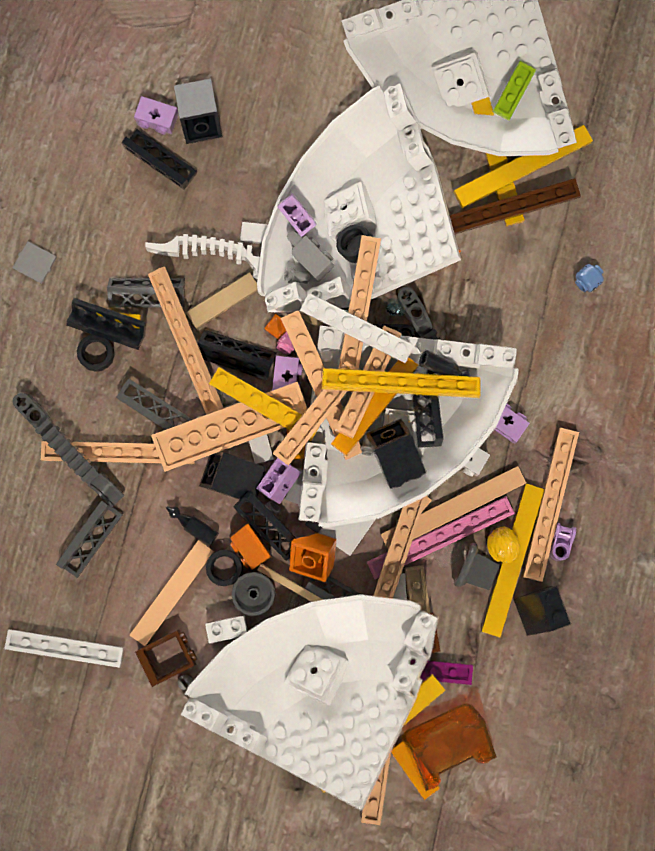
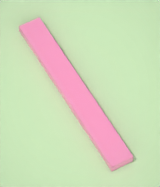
M507 497L412 540L404 566L515 514ZM387 552L367 561L374 579L380 576Z

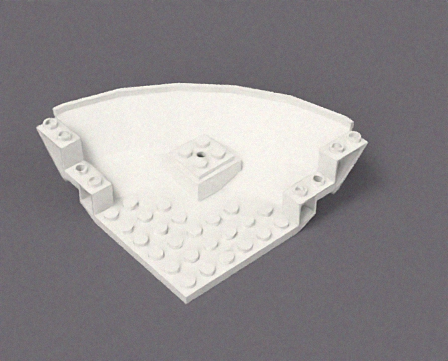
M401 0L342 20L347 39L343 40L346 50L371 87L375 88L380 85L384 92L390 86L401 84L421 128L457 146L496 156L551 155L559 152L558 148L577 143L561 78L538 0ZM389 11L393 13V17L391 19L387 18V13ZM519 61L536 69L509 121L495 113L494 116L474 114L471 103L487 97L490 98L492 109L494 110ZM460 78L464 81L462 86L457 85V80ZM553 97L559 98L558 104L552 103Z
M401 84L390 86L384 92L380 85L371 89L336 117L302 156L277 199L262 240L257 289L261 296H265L268 312L293 313L299 310L300 313H303L300 309L308 293L338 308L349 307L357 263L348 262L338 252L336 243L339 234L350 225H362L373 237L381 239L371 299L461 260L436 164L429 147L423 141L422 128ZM292 193L316 222V226L302 236V238L307 236L311 239L313 237L320 244L319 249L322 252L327 251L333 257L331 262L334 264V267L319 282L311 274L308 284L299 282L288 283L284 279L285 271L290 268H294L296 271L308 272L292 255V248L294 246L287 239L290 231H297L277 207L279 203ZM362 235L354 237L349 242L347 252L350 253L359 249Z
M320 326L317 352L325 368L338 369L344 333L333 327ZM400 336V339L414 345L409 358L418 365L420 356L425 350H428L453 361L460 371L469 369L471 377H480V398L438 396L443 430L442 446L418 448L412 394H396L368 430H376L402 418L413 437L426 474L392 489L388 486L374 453L372 456L360 453L345 460L343 454L331 445L335 436L327 419H325L312 441H307L305 444L299 520L319 522V526L333 527L378 519L431 493L464 467L496 428L518 378L519 369L514 368L517 349ZM363 343L359 370L364 369L373 350V347ZM464 349L469 351V355L466 357L462 353ZM391 357L384 372H389L398 360ZM419 366L414 373L426 374L427 369ZM312 388L310 406H311V404L314 402V400L317 398L316 395H315V392H314L313 388ZM346 392L340 400L344 410L352 395L351 392ZM423 396L417 400L422 407L428 404V400ZM425 413L419 417V420L425 425L431 421L430 417ZM427 431L421 435L422 441H433L432 435ZM364 435L359 440L360 446H363ZM312 469L317 470V474L315 476L310 475V471Z
M366 595L315 601L266 619L225 646L189 685L185 694L190 696L185 704L181 715L352 806L363 810L416 701L422 683L420 675L431 656L438 618L421 611V606L411 601ZM412 659H416L415 665H410ZM313 667L318 669L316 674L311 673ZM230 727H234L232 733H229Z

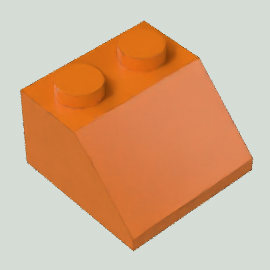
M249 524L230 537L232 540L230 543L231 547L236 553L238 551L243 556L241 561L247 569L250 567L254 570L272 557Z
M319 533L293 539L289 571L326 582L334 568L337 539Z

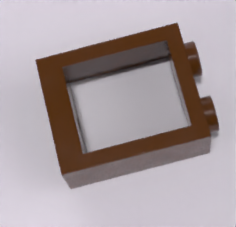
M177 630L135 651L152 687L196 665L197 657L192 649L189 650L186 644L189 641L184 632L181 633L180 630ZM176 637L188 663L159 678L147 651Z

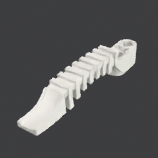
M188 234L176 236L168 243L156 244L146 242L145 245L148 252L172 257H179V247L183 245L182 254L184 259H188L189 245H192L193 256H197L198 246H201L202 255H206L207 247L210 248L211 255H215L216 249H219V256L224 257L225 250H227L228 259L233 260V254H237V264H241L242 260L247 261L253 269L252 277L258 279L260 257L253 256L252 245H247L246 250L243 243L240 242L234 244V241L230 240L228 243L225 242V239L218 241L216 237L207 239L206 236L198 238L197 235L188 237Z

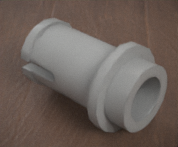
M290 268L285 271L284 279L288 283L299 282L308 284L310 273Z
M371 430L364 434L363 446L360 448L362 454L366 456L373 455V450L366 437V434L371 432Z

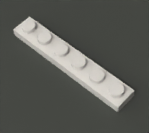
M308 293L300 309L301 312L403 363H406L414 345Z
M11 629L7 632L5 649L118 668L121 667L124 652L123 647Z

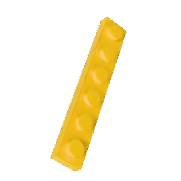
M218 367L209 383L290 431L303 416ZM317 430L315 431V433L311 436V438H310L308 441H310V442L312 441V439H313V437L315 436Z

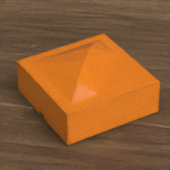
M277 314L273 316L264 328L265 331L277 340L286 332L281 317Z

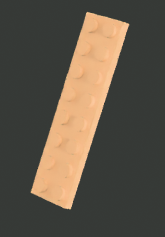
M298 382L265 393L302 415L307 411ZM240 402L151 436L163 469L168 471L285 427Z

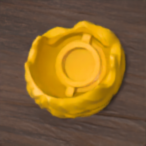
M498 527L488 536V552L495 561L510 563L518 557L520 543L512 529Z

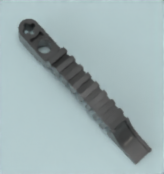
M409 287L402 288L398 293L397 302L414 328L416 336L425 339L441 340L440 337L437 338V331L432 328L427 312L414 290ZM403 295H405L406 297L410 296L409 301L407 299H403ZM418 310L422 315L420 317H413L411 312Z
M19 393L14 396V407L36 429L35 432L41 434L42 439L48 443V446L53 448L54 452L62 457L61 459L68 464L67 466L70 469L72 468L74 473L79 475L81 480L88 484V487L99 494L111 508L124 497V494L103 472L99 473L97 471L98 467L96 465L92 466L90 464L92 461L89 458L86 460L84 458L85 455L82 452L79 453L77 451L78 448L71 444L72 441L66 439V435L63 432H59L60 428L53 424L46 410L30 394ZM21 398H26V405H21ZM36 410L41 414L38 421L33 418V413Z

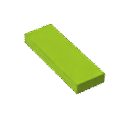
M519 61L493 113L508 121L510 120L536 69Z

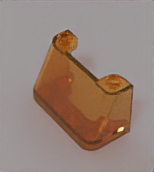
M468 703L448 710L406 730L402 734L406 750L426 791L434 789L440 784L441 778L439 774L472 758L478 763L485 764L497 757L484 718L473 705Z

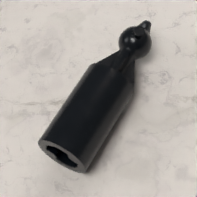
M425 350L420 356L419 366L438 375L471 377L469 369L460 371L453 361L433 352Z
M166 507L171 518H178L186 532L208 547L217 538L219 532L194 515L181 514L178 507Z

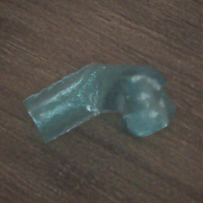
M390 303L387 305L386 310L390 315H405L399 304Z

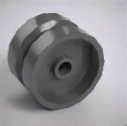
M256 572L244 574L233 585V603L243 614L251 616L261 615L269 610L275 601V586L271 579L264 574ZM252 590L257 592V596L254 598L250 596Z

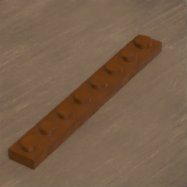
M576 178L455 213L450 215L454 234L456 235L581 197Z

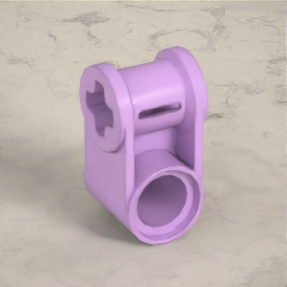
M557 523L550 550V557L553 560L562 561L569 557L576 535L575 527L568 528ZM557 547L563 549L564 555L562 557L556 555L555 550Z

